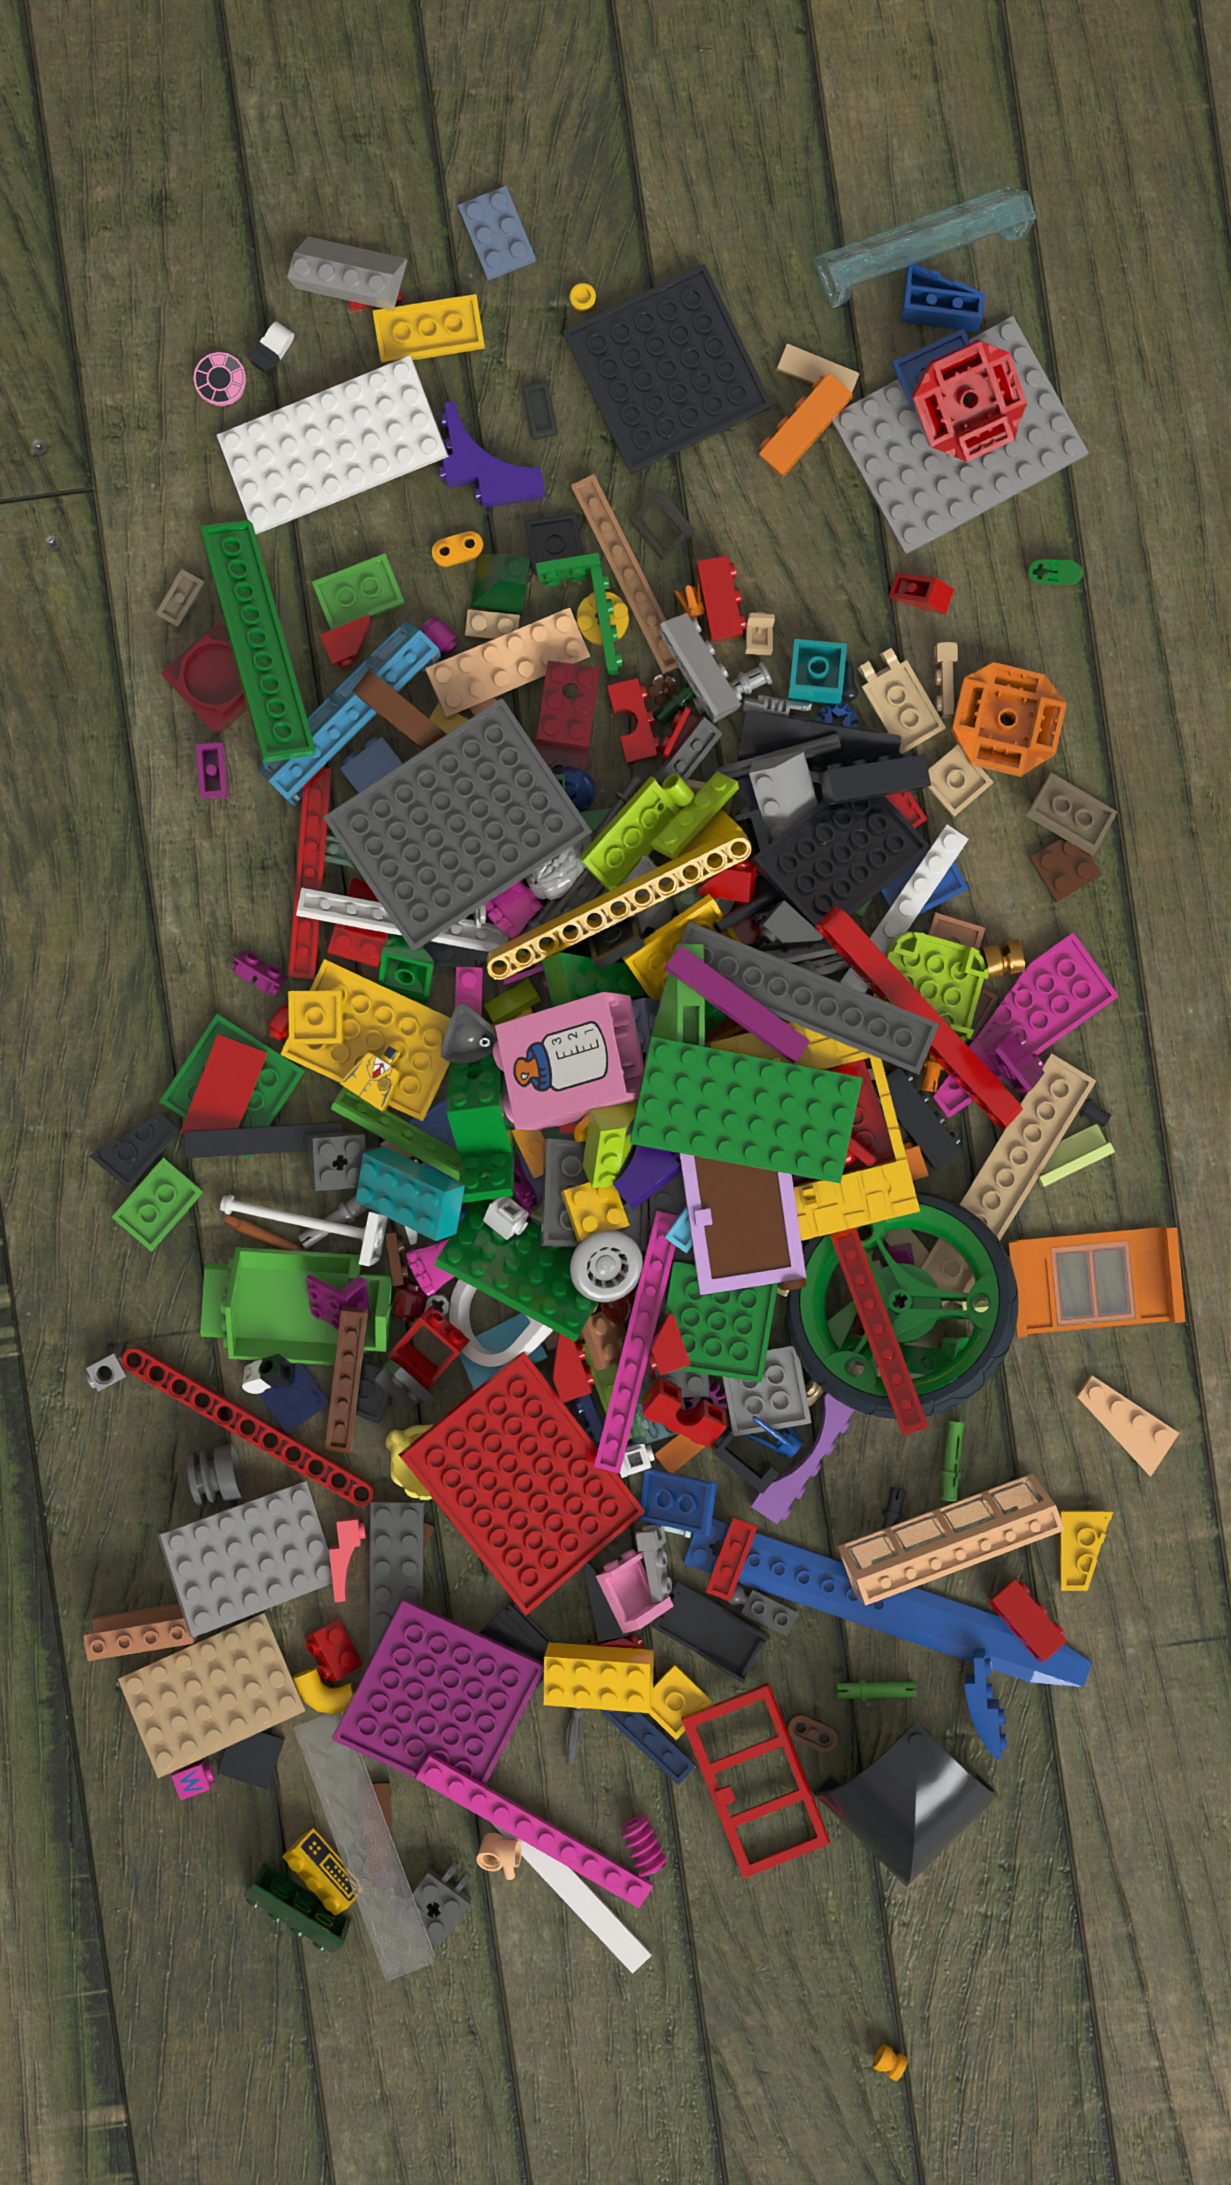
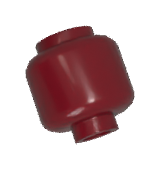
M407 1281L406 1285L396 1287L391 1310L395 1313L397 1319L415 1322V1319L420 1318L424 1314L428 1296L418 1283Z

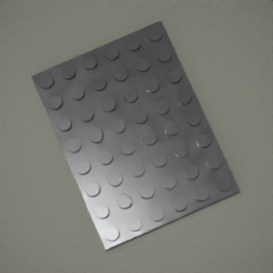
M502 698L323 817L413 952L592 833Z

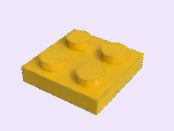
M288 991L289 1044H343V991Z
M589 1182L561 1192L578 1243L599 1231H616L630 1226L619 1193L614 1185L592 1189Z
M674 1663L653 1685V1699L649 1714L677 1740L685 1731L681 1717L706 1708L713 1701Z

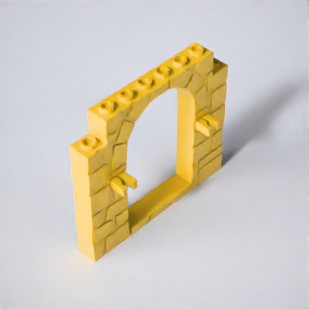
M790 1021L786 1022L810 1040L800 1058L794 1064L827 1069L870 1058L896 1160L872 1165L871 1168L868 1166L844 1172L841 1184L816 1179L793 1185L801 1241L919 1212L920 1208L882 1060ZM751 1032L710 1042L711 1048L791 1063Z

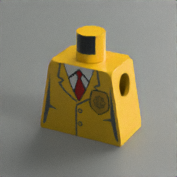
M390 1045L386 1046L380 1057L372 1052H368L340 1084L379 1110L385 1111L402 1075V1072L393 1066L401 1053Z

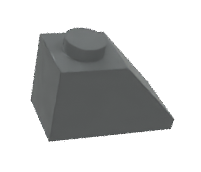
M786 901L778 902L758 925L763 930L761 934L771 943L775 941L777 943L819 941L823 938L818 930Z

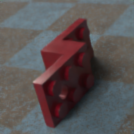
M549 660L547 662L536 737V749L551 771L558 766H571L586 772L600 668ZM573 684L577 687L578 693L574 698H567L563 695L562 691L566 685Z

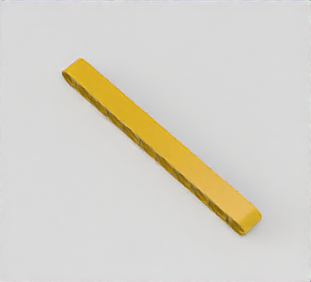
M741 830L730 831L491 950L487 955L489 975L499 980L507 978L745 860L751 853V845L747 835ZM737 841L744 842L743 847L738 850L731 848L733 843ZM710 854H720L719 859L711 862L707 860ZM688 865L696 867L692 873L683 872L684 868ZM664 877L672 879L668 885H661L659 881ZM640 889L648 890L647 895L644 897H637L635 893ZM615 901L624 902L623 907L619 909H614L611 905ZM591 913H598L601 915L595 921L587 919L588 915H590ZM567 925L577 927L573 932L563 930ZM546 936L553 939L549 944L540 943V939ZM521 948L529 950V953L524 956L516 954L517 950ZM497 960L505 962V965L499 968L492 964Z

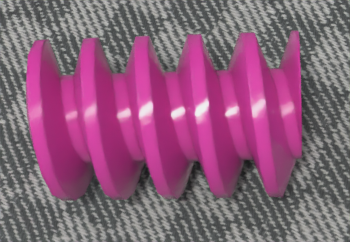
M647 1815L634 1817L619 1827L626 1829L621 1834V1839L630 1838L625 1847H634L635 1849L629 1854L630 1858H639L634 1863V1867L643 1866L644 1868L638 1873L639 1877L648 1876L659 1871L666 1865L665 1862L667 1860L666 1854L661 1853L663 1850L661 1844H656L658 1837L652 1834L654 1829L652 1825L648 1824L649 1817Z

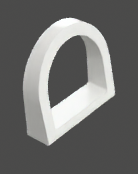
M460 1279L454 1287L449 1308L450 1323L471 1340L462 1352L479 1365L487 1367L503 1366L523 1352L528 1356L553 1331L551 1328L528 1317L530 1320L529 1326L507 1350L501 1353L489 1351L477 1341L470 1325V1305L477 1288Z

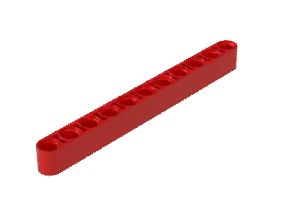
M834 906L816 925L818 932L882 1001L940 1024L928 1052L993 1123L1002 1129H1006L1023 1110L1021 1104L850 916L841 908Z
M133 1347L123 1354L122 1365L130 1373L357 1506H365L373 1499L375 1487L366 1478L145 1348ZM135 1352L141 1356L142 1362L140 1366L131 1364L129 1358L131 1353ZM154 1366H160L164 1370L163 1379H156L153 1376L152 1369ZM177 1379L186 1382L187 1390L185 1393L176 1390L175 1381ZM199 1393H206L209 1396L210 1403L208 1406L199 1404L197 1400ZM222 1406L231 1408L233 1412L231 1419H224L221 1416L220 1409ZM249 1419L254 1422V1432L249 1433L243 1429L242 1424L244 1420ZM267 1433H274L278 1437L277 1445L271 1446L266 1443L265 1436ZM291 1446L298 1447L301 1451V1457L292 1459L288 1455V1448ZM320 1460L324 1465L323 1471L314 1472L310 1467L311 1461ZM336 1473L345 1475L346 1484L343 1486L336 1485L333 1481V1475ZM359 1486L366 1487L369 1491V1497L366 1499L359 1498L355 1492L356 1488Z

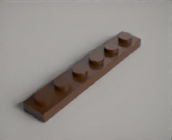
M341 1307L325 1451L351 1453L368 1317L367 1308Z

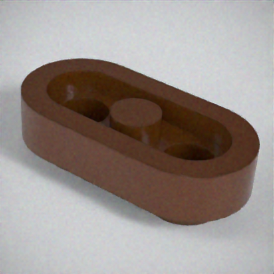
M801 1713L793 1715L788 1721V1733L793 1740L821 1753H829L836 1748L838 1736L833 1727ZM798 1723L805 1724V1728L801 1731L795 1727ZM821 1734H828L829 1738L827 1741L823 1742L819 1739Z

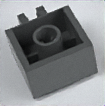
M360 1131L307 1135L309 1187L314 1191L358 1188L363 1153L382 1148L383 1146H365V1134ZM339 1155L342 1159L339 1165L336 1166L332 1162L337 1160Z
M454 1861L443 1875L429 1866L399 1905L396 1915L438 1947L471 1905L472 1897L462 1890L470 1879L471 1874L467 1871L463 1873L456 1885L449 1881V1878L456 1872L458 1864ZM434 1902L438 1903V1909L431 1908L429 1903L432 1905Z

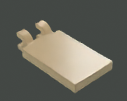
M890 648L880 654L881 659L887 666L883 670L875 674L869 661L857 669L867 682V684L860 688L885 731L889 734L901 736L900 755L944 730L946 727L908 661L905 660L899 663L894 651Z

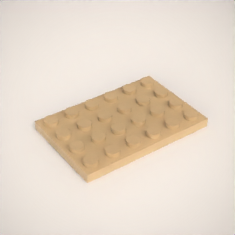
M266 1613L260 1614L118 1679L157 1778L170 1774L306 1711Z

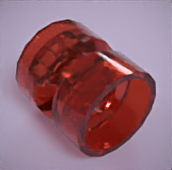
M639 1282L624 1297L615 1301L600 1303L601 1310L608 1320L614 1323H622L631 1317Z

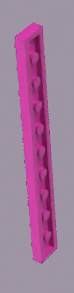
M661 1210L656 1212L594 1465L596 1468L619 1474L621 1471L648 1362V1355L651 1350L650 1345L653 1341L676 1245L667 1240L664 1235L679 1216L677 1214Z
M431 1753L428 1754L415 1775V1779L640 1908L653 1888L651 1881L644 1877H639L634 1871Z

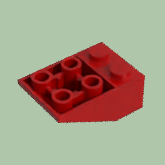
M558 1333L553 1363V1380L561 1403L592 1393L591 1385L595 1384L590 1365L585 1366L583 1360L586 1359V1354L581 1340L575 1342Z

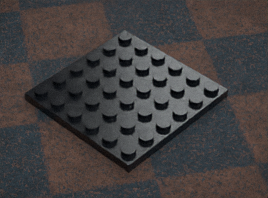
M705 264L563 330V335L630 475L757 416L773 406Z

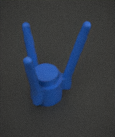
M757 1416L752 1417L753 1421L776 1438L775 1444L754 1434L744 1435L774 1450L780 1456L785 1454L789 1458L793 1457L802 1445V1441L797 1438L799 1433L792 1427L785 1428L788 1433L783 1431L779 1434Z

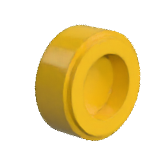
M579 283L571 289L570 303L574 309L585 312L595 305L596 293L591 285Z

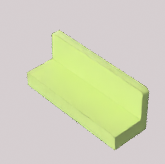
M1094 1124L1060 1141L1037 1181L1040 1186L1045 1187L1115 1151L1111 1143L1106 1142L1099 1126Z

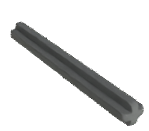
M833 734L715 768L713 774L718 771L732 779L749 775L753 761L803 750L806 758L840 749V739L837 734Z

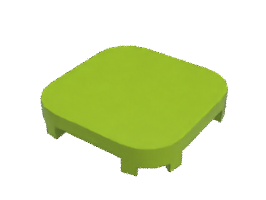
M904 932L898 934L890 941L884 955L963 1042L971 1038L974 1030L970 1028L983 980L988 979L989 969L986 968L984 959L979 954L980 951L973 947L924 933ZM874 993L873 997H875V998H877V999H880V998Z

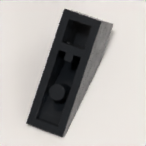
M589 1560L584 1565V1571L598 1642L630 1636L629 1632L623 1634L596 1578L600 1573Z

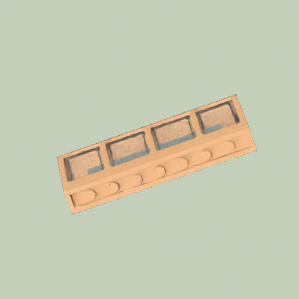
M1031 1473L837 1547L854 1595L864 1605H868L1062 1532L1065 1529L1055 1503L1035 1475Z

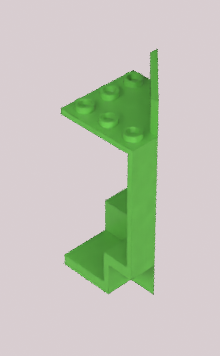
M236 1247L234 1258H229L228 1264L205 1263L201 1337L224 1338L223 1346L228 1348L229 1359L260 1360L279 1353L290 1363L335 1365L339 1330L321 1319H316L311 1314L305 1278L310 1274L341 1291L347 1283H350L359 1275L366 1279L371 1312V1317L367 1320L363 1350L386 1352L390 1341L392 1275L362 1273V1265L359 1264L360 1255Z

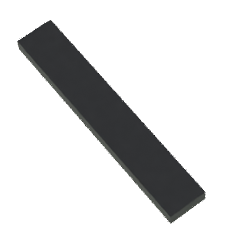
M326 1122L183 1131L184 1158L307 1151V1135L343 1132V1123Z

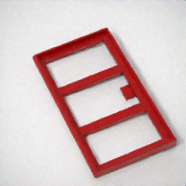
M769 1683L681 1717L743 1879L830 1844L831 1841ZM764 1699L778 1735L709 1762L695 1726ZM783 1747L799 1789L730 1816L726 1805L736 1801L730 1785L719 1788L714 1774ZM803 1800L817 1836L749 1863L735 1827Z

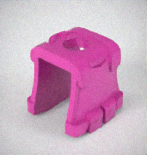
M519 881L485 904L486 919L489 924L496 925L508 937L509 942L521 935L529 920L536 918L544 905L537 900L538 898L534 896L528 887H525L522 881Z
M450 1238L432 1246L411 1250L406 1253L409 1267L419 1286L427 1296L436 1293L443 1284L454 1278L453 1275L434 1266L436 1258Z

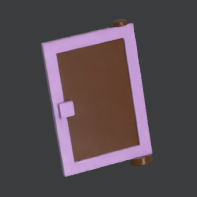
M679 1153L699 1294H710L779 1283L780 1290H794L806 1287V1272L792 1174Z

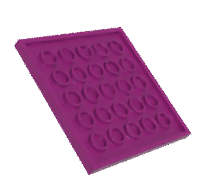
M402 1598L332 1736V1740L412 1777H415L424 1760L431 1753L486 1785L544 1672V1663Z

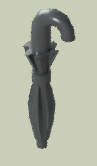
M573 1707L572 1717L566 1730V1763L573 1764V1758L580 1744L582 1736V1708Z

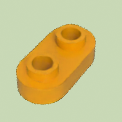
M467 531L438 540L432 547V556L435 563L439 566L449 567L479 557L483 551V541L480 535L475 532ZM468 540H472L475 545L469 549L465 546V543ZM448 548L450 553L447 556H442L440 550Z

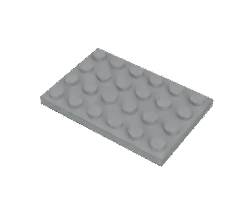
M307 1481L299 1482L157 1535L189 1636L192 1638L333 1583L328 1546Z

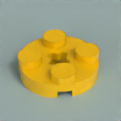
M593 592L579 605L577 624L582 636L587 641L596 645H603L600 625L598 624V618L595 617L598 611L595 593ZM605 592L606 599H612L614 614L609 615L610 625L616 624L619 640L625 634L628 627V608L620 597L613 593Z

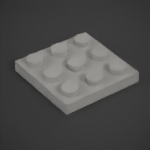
M793 1345L767 1350L762 1383L723 1377L734 1436L766 1431L753 1421V1416H757L774 1430L812 1423L801 1361Z

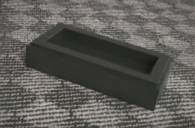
M548 382L523 386L522 390L532 439L536 440L558 435Z

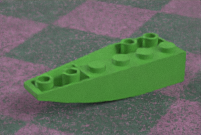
M703 944L675 945L674 952L681 945L704 962ZM668 972L651 1036L705 1046V999Z

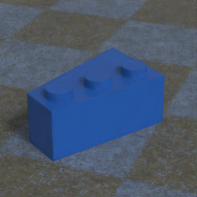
M910 259L905 273L900 322L957 330L964 328L965 331L978 332L983 319L985 293L957 280L954 282L940 276L939 272L933 269L929 271L917 265V262Z

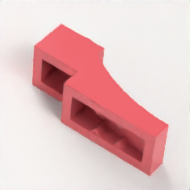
M360 1516L339 1518L336 1522L339 1545H332L329 1549L335 1602L346 1601L348 1597L347 1576L350 1559L355 1547L361 1546L362 1539L366 1538L365 1522L360 1523Z

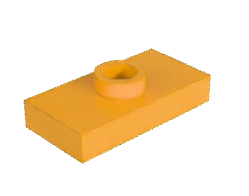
M512 1130L533 1178L543 1175L545 1139L542 1132L539 1130Z

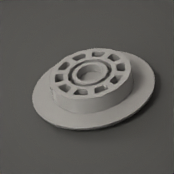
M604 1230L593 1233L577 1246L570 1262L572 1282L583 1296L593 1301L610 1302L618 1300L627 1295L638 1283L643 1268L642 1254L636 1242L622 1232Z

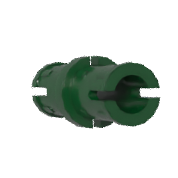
M688 682L675 694L671 693L668 696L669 699L653 713V716L662 726H665L679 710L683 712L686 705L696 696Z

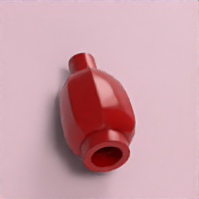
M289 1004L281 1006L268 1022L270 1029L267 1031V1034L279 1042L282 1038L289 1037Z

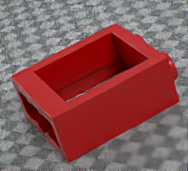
M430 1306L387 1356L428 1390L471 1340L444 1318L442 1313ZM422 1325L426 1326L453 1350L438 1368L408 1342Z

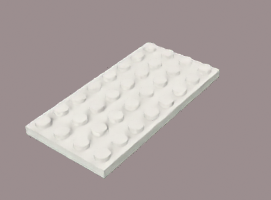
M411 356L402 358L217 435L247 518L253 523L255 534L449 457Z

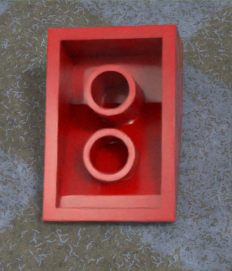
M352 878L346 896L379 902L367 882ZM336 923L327 952L380 968L382 950L389 933Z

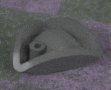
M459 1004L455 1007L441 1049V1057L453 1063H472L482 1060L493 1053V1046L498 1041L496 1030L467 1005Z

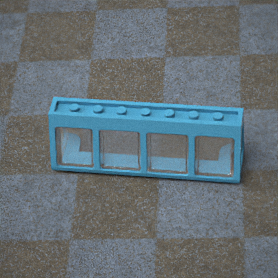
M405 621L307 718L316 749L315 755L262 763L257 770L295 807L303 799V786L377 713L352 692L368 670L398 692L418 671L426 672L425 668L442 660L439 648L420 629Z

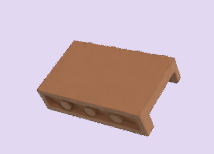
M179 1603L93 1617L92 1625L94 1632L86 1633L83 1637L88 1661L194 1644L196 1637L192 1638L189 1636Z

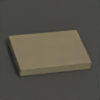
M1050 772L1025 816L1093 856L1118 811Z

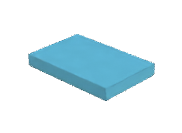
M520 1313L479 1334L475 1338L487 1350L501 1353L517 1340L529 1326L530 1320L525 1314ZM542 1344L528 1355L533 1364L548 1357ZM462 1351L459 1353L475 1390L503 1367L482 1366L470 1360Z

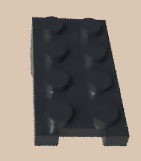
M677 1580L671 1590V1593L674 1594L671 1600L674 1606L663 1613L662 1616L660 1615L654 1619L651 1627L698 1653L719 1670L744 1683L762 1647L769 1640V1633Z

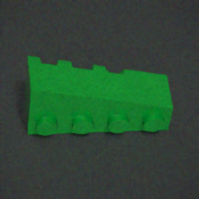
M561 952L542 960L553 1007L601 992L629 995L631 1001L649 997L627 964L615 962L598 970L590 957Z

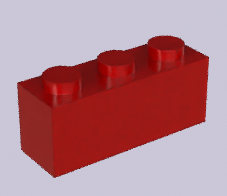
M728 556L697 561L696 569L710 642L715 643L741 638L742 630L746 629L744 614H739L737 604H741V595L739 588L734 589L733 578H736L734 562L729 563Z
M1016 1579L1009 1580L987 1602L1037 1662H1045L1067 1642L1063 1636L1065 1632L1058 1623L1050 1621L1046 1616L1047 1610L1040 1602L1033 1601L1028 1595L1030 1590L1022 1581L1017 1582Z

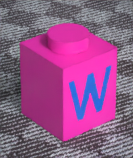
M205 1758L178 1769L171 1775L180 1801L210 1790L214 1783L213 1780H215L213 1768L210 1764H206Z

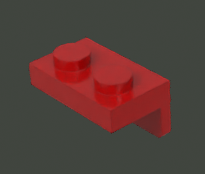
M339 1618L304 1636L306 1648L315 1657L318 1663V1672L327 1682L338 1681L363 1665Z

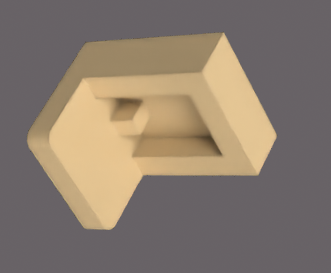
M765 612L748 614L745 629V654L772 655L774 614H767Z

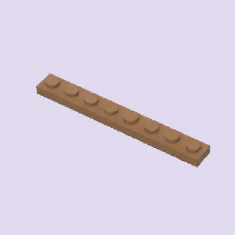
M595 474L572 484L571 489L662 674L665 675L679 668L659 635L660 624L665 622L666 619Z

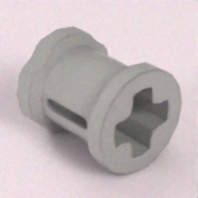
M442 1293L431 1295L426 1302V1310L430 1306L433 1307L434 1302L432 1300L435 1299L437 1302L442 1300L444 1301L442 1306L444 1311L441 1312L439 1309L436 1311L445 1316L450 1308L449 1298Z

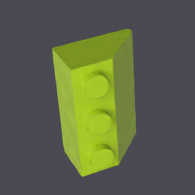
M637 1102L590 1110L583 1168L592 1189L612 1186L630 1165L637 1149V1145L629 1143Z

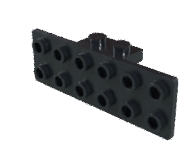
M747 710L738 752V761L837 734L841 743L840 749L806 758L812 782L819 783L821 786L819 774L827 771V766L842 763L843 767L852 766L851 762L867 759L868 764L876 762V758L889 755L892 760L898 759L902 738L900 735Z

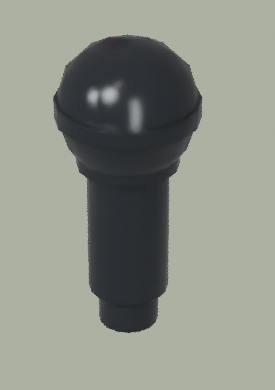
M845 661L842 698L845 701H853L858 696V689L856 684H854V666L852 661Z

